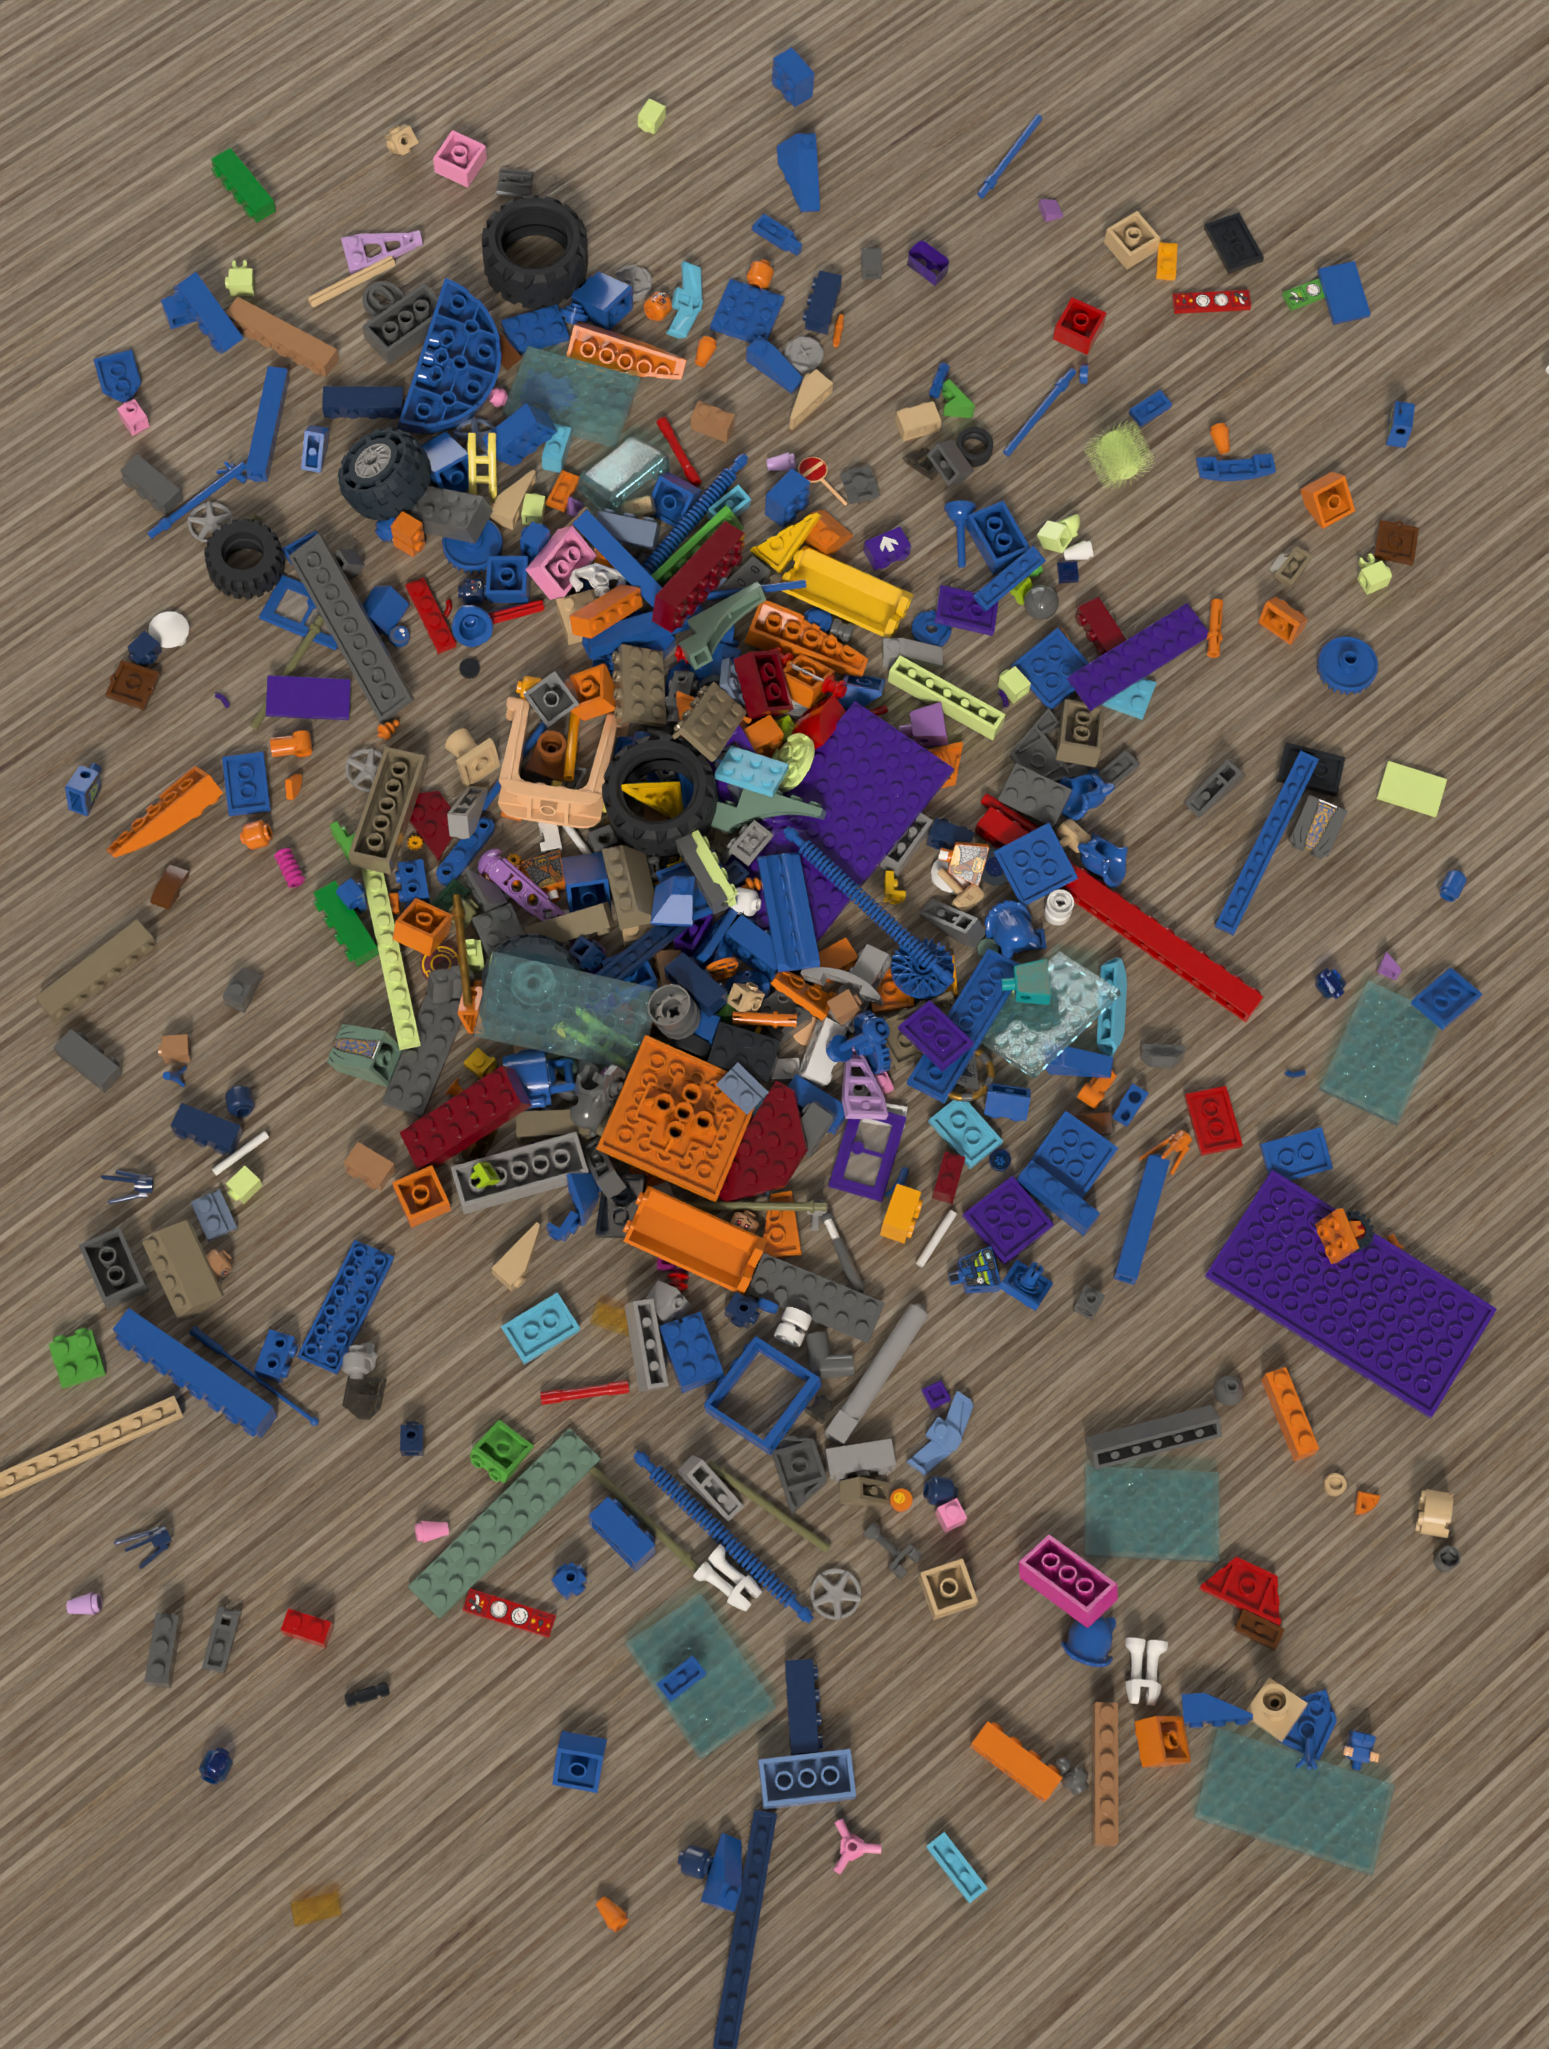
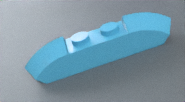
M1119 957L1105 962L1101 966L1097 1046L1100 1052L1111 1057L1117 1051L1125 1030L1127 977L1123 961Z

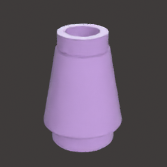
M787 452L768 458V471L789 472L791 468L796 469L795 454Z
M91 1592L68 1600L66 1607L68 1614L96 1615L97 1612L102 1611L103 1603L99 1593Z

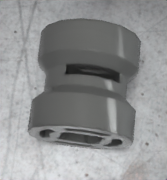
M835 618L829 635L831 634L836 638L839 637L842 642L848 644L853 635L855 625L851 623L843 624L842 620Z
M1445 1546L1434 1555V1565L1442 1572H1449L1459 1564L1461 1556L1455 1547Z

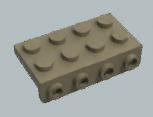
M621 644L612 654V663H614L612 679L615 682L613 698L616 703L614 717L616 718V724L622 726L625 722L664 728L666 725L663 651Z
M715 682L711 683L708 687L704 685L698 691V696L689 704L691 709L688 708L681 716L683 720L681 719L674 726L675 732L672 735L674 739L682 735L711 762L717 759L747 713L741 705L733 700Z
M944 991L930 1000L946 1016L955 1003L952 991L947 993ZM927 1000L918 1002L916 1007L911 1009L904 1008L891 1018L889 1016L882 1018L889 1026L890 1033L886 1038L887 1042L884 1044L887 1048H890L888 1050L890 1053L889 1057L896 1071L919 1061L923 1056V1053L898 1030V1026L926 1004Z

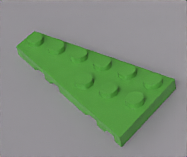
M727 505L723 507L651 575L662 588L725 521L739 530L744 529Z

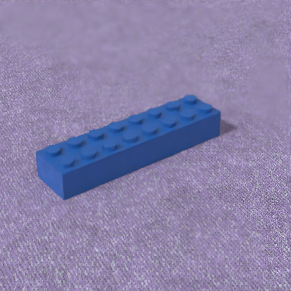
M130 1308L112 1329L116 1335L115 1339L122 1348L128 1352L132 1349L137 1354L136 1357L146 1364L150 1362L161 1375L165 1376L167 1373L172 1378L171 1381L180 1388L186 1386L193 1397L198 1400L203 1398L208 1403L207 1406L218 1413L221 1410L226 1415L225 1418L234 1425L239 1423L244 1428L243 1430L251 1437L257 1435L262 1438L276 1420L277 1415L273 1406Z

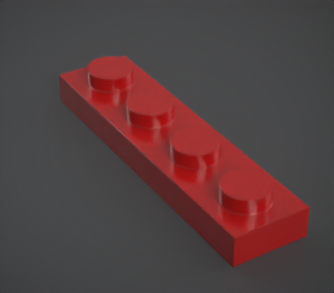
M424 577L406 584L405 588L437 654L455 648L456 642Z

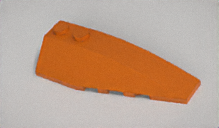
M767 600L758 605L744 643L764 651H770L779 647L782 649V654H793V660L800 654H803L840 674L862 677L868 662V658L850 646L842 645L837 641L836 637L831 634L827 635L820 630L821 627L815 623L812 625L800 613Z

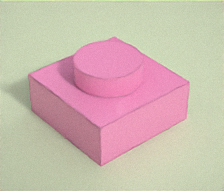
M887 1072L873 1074L883 1095L894 1091Z

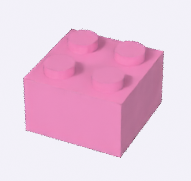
M452 130L433 158L435 173L468 188L487 160L486 146Z

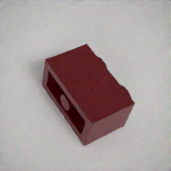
M945 1151L932 1199L953 1204L966 1157Z

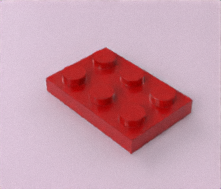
M1226 1086L1184 1095L1200 1156L1242 1148L1243 1143Z

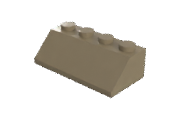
M624 845L602 849L620 930L650 924L655 892L646 855Z
M184 1220L158 1230L142 1242L177 1319L194 1318L224 1296L189 1220Z

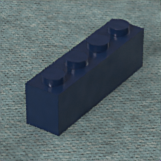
M323 386L322 409L324 417L331 419H397L401 417L404 407L403 387Z
M813 1659L785 1661L790 1755L819 1753V1749L823 1748L822 1734H818L817 1725H821V1712L816 1711V1702H820L819 1688H815L814 1679H818V1667L813 1665Z

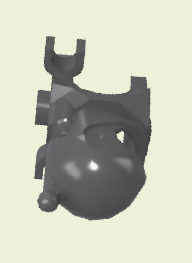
M589 1062L577 1076L574 1091L578 1096L579 1102L575 1106H570V1117L578 1127L590 1129L589 1135L591 1137L596 1136L598 1126L602 1123L604 1117L609 1115L613 1104L616 1103L627 1078V1073L618 1066L611 1065L602 1076L600 1075L599 1068Z

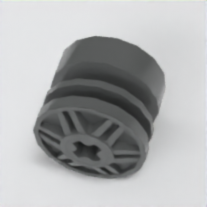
M674 984L664 985L655 990L651 995L647 1005L648 1014L665 1036L675 1040L684 1039L692 1035L699 1027L701 1011L684 988Z

